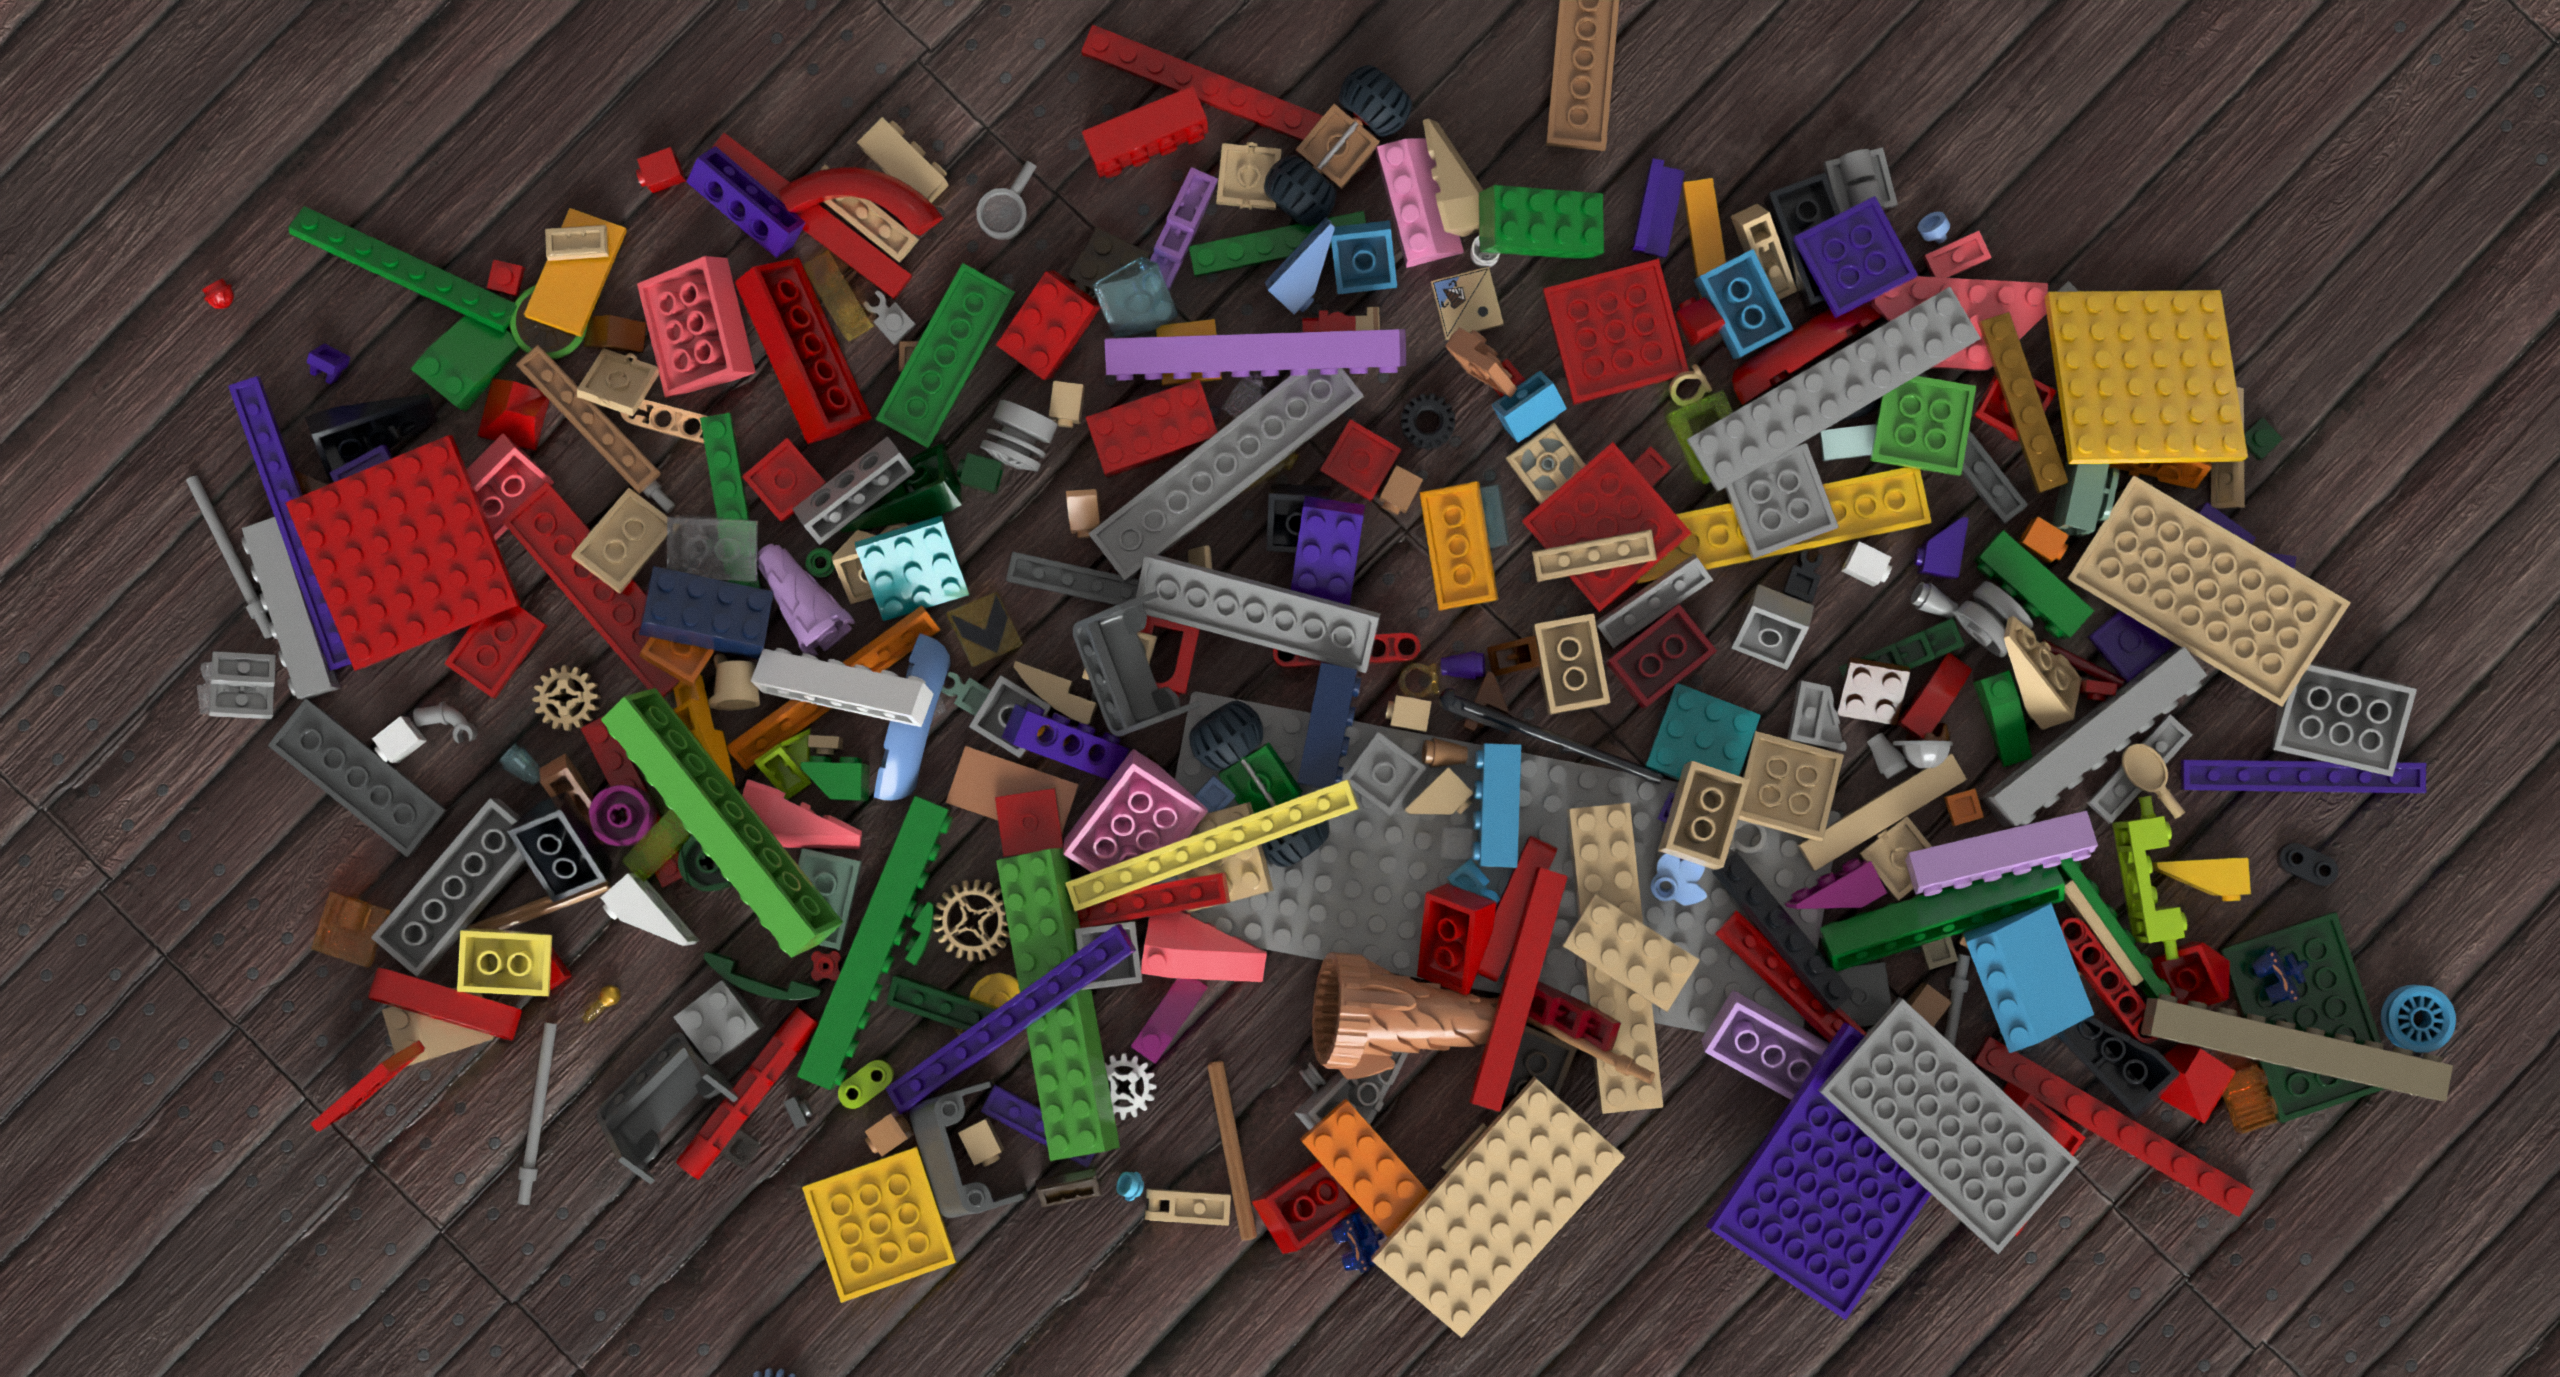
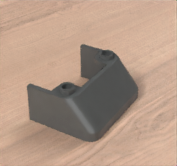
M1157 591L1118 604L1078 621L1073 626V637L1107 727L1113 735L1118 737L1200 707L1199 701L1181 707L1179 698L1173 690L1168 687L1158 689L1137 632L1145 628L1147 614L1142 604L1159 597Z
M678 1032L670 1036L600 1105L596 1119L617 1160L651 1185L655 1179L647 1163L659 1153L660 1139L657 1133L698 1093L706 1099L723 1093L733 1102L738 1099V1096L724 1073L715 1064L709 1065L692 1041L683 1033Z
M994 1078L926 1098L910 1110V1120L938 1210L946 1218L981 1213L1023 1200L1028 1195L1026 1188L992 1198L990 1189L981 1182L963 1185L948 1137L946 1126L958 1123L965 1115L966 1107L963 1096L992 1087L996 1084Z

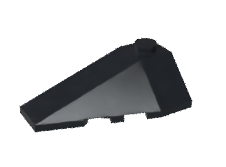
M428 393L333 407L305 417L330 483L334 482L329 474L330 472L380 445H386L389 452H391L390 449L402 440H410L438 421Z
M2092 1016L2055 1034L2135 1119L2156 1102L2180 1075L2157 1050L2134 1040L2123 1032L2121 1033Z

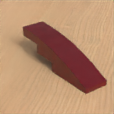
M1538 981L1529 1010V1017L1544 1026L1553 1025L1574 1039L1584 1038L1603 1051L1613 1050L1621 1022L1569 994Z

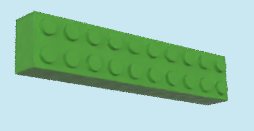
M656 688L624 696L601 719L607 727L608 733L621 744L626 751L627 757L637 764L645 774L646 781L657 789L663 797L666 806L677 814L682 821L683 827L693 834L701 844L703 852L712 858L720 868L722 876L732 883L739 892L742 901L752 908L758 916L761 925L772 933L778 941L779 947L785 953H788L792 958L819 945L843 923L841 918Z
M1064 848L1046 849L996 860L1020 992L1077 953L1074 929L1080 928L1078 913L1074 910L1065 884L1071 881L1068 858L1063 855ZM1081 989L1026 1028L1050 1161L1120 1148L1091 989Z

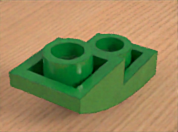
M928 901L926 905L920 903L911 917L915 920L912 928L921 933L919 937L914 935L905 948V951L908 952L905 960L913 965H918L932 935L935 922L933 916L936 914V904L932 901Z

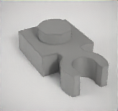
M877 290L875 294L880 299V304L876 307L870 306L867 301L863 304L869 313L879 315L874 324L895 346L916 327V324L896 302L888 307L886 297Z

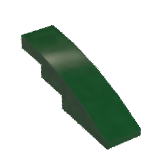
M1951 618L1859 659L1907 666L1912 669L1961 648L1966 644L1954 618ZM1847 664L1839 667L1843 678L1845 676Z

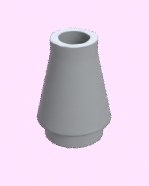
M1919 583L1911 597V603L1915 605L1917 610L1943 616L1947 619H1951L1955 615L1954 612L1958 609V603L1952 601L1932 583Z
M1883 733L1867 741L1880 774H1884L1887 779L1896 776L1908 767L1905 763L1906 758L1885 738Z

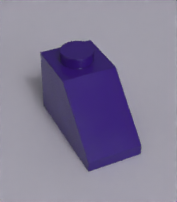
M1961 517L1924 542L1921 548H1917L1914 565L1918 566L1917 574L1951 580L1959 577L1969 518Z

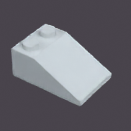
M627 873L600 897L605 902L603 905L604 910L614 920L618 917L620 921L682 946L695 945L700 941L641 873Z

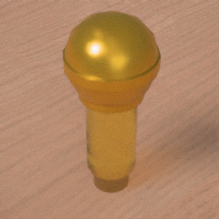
M614 985L603 987L599 998L585 1011L582 1019L589 1023L606 1007L617 1004L621 998L620 990Z

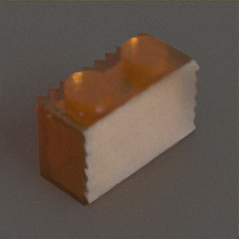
M2245 1063L2232 1068L2236 1073L2222 1095L2235 1132L2244 1134L2276 1123L2275 1114L2278 1113V1108L2273 1097L2267 1094L2265 1085L2268 1084V1079L2264 1070L2254 1063Z

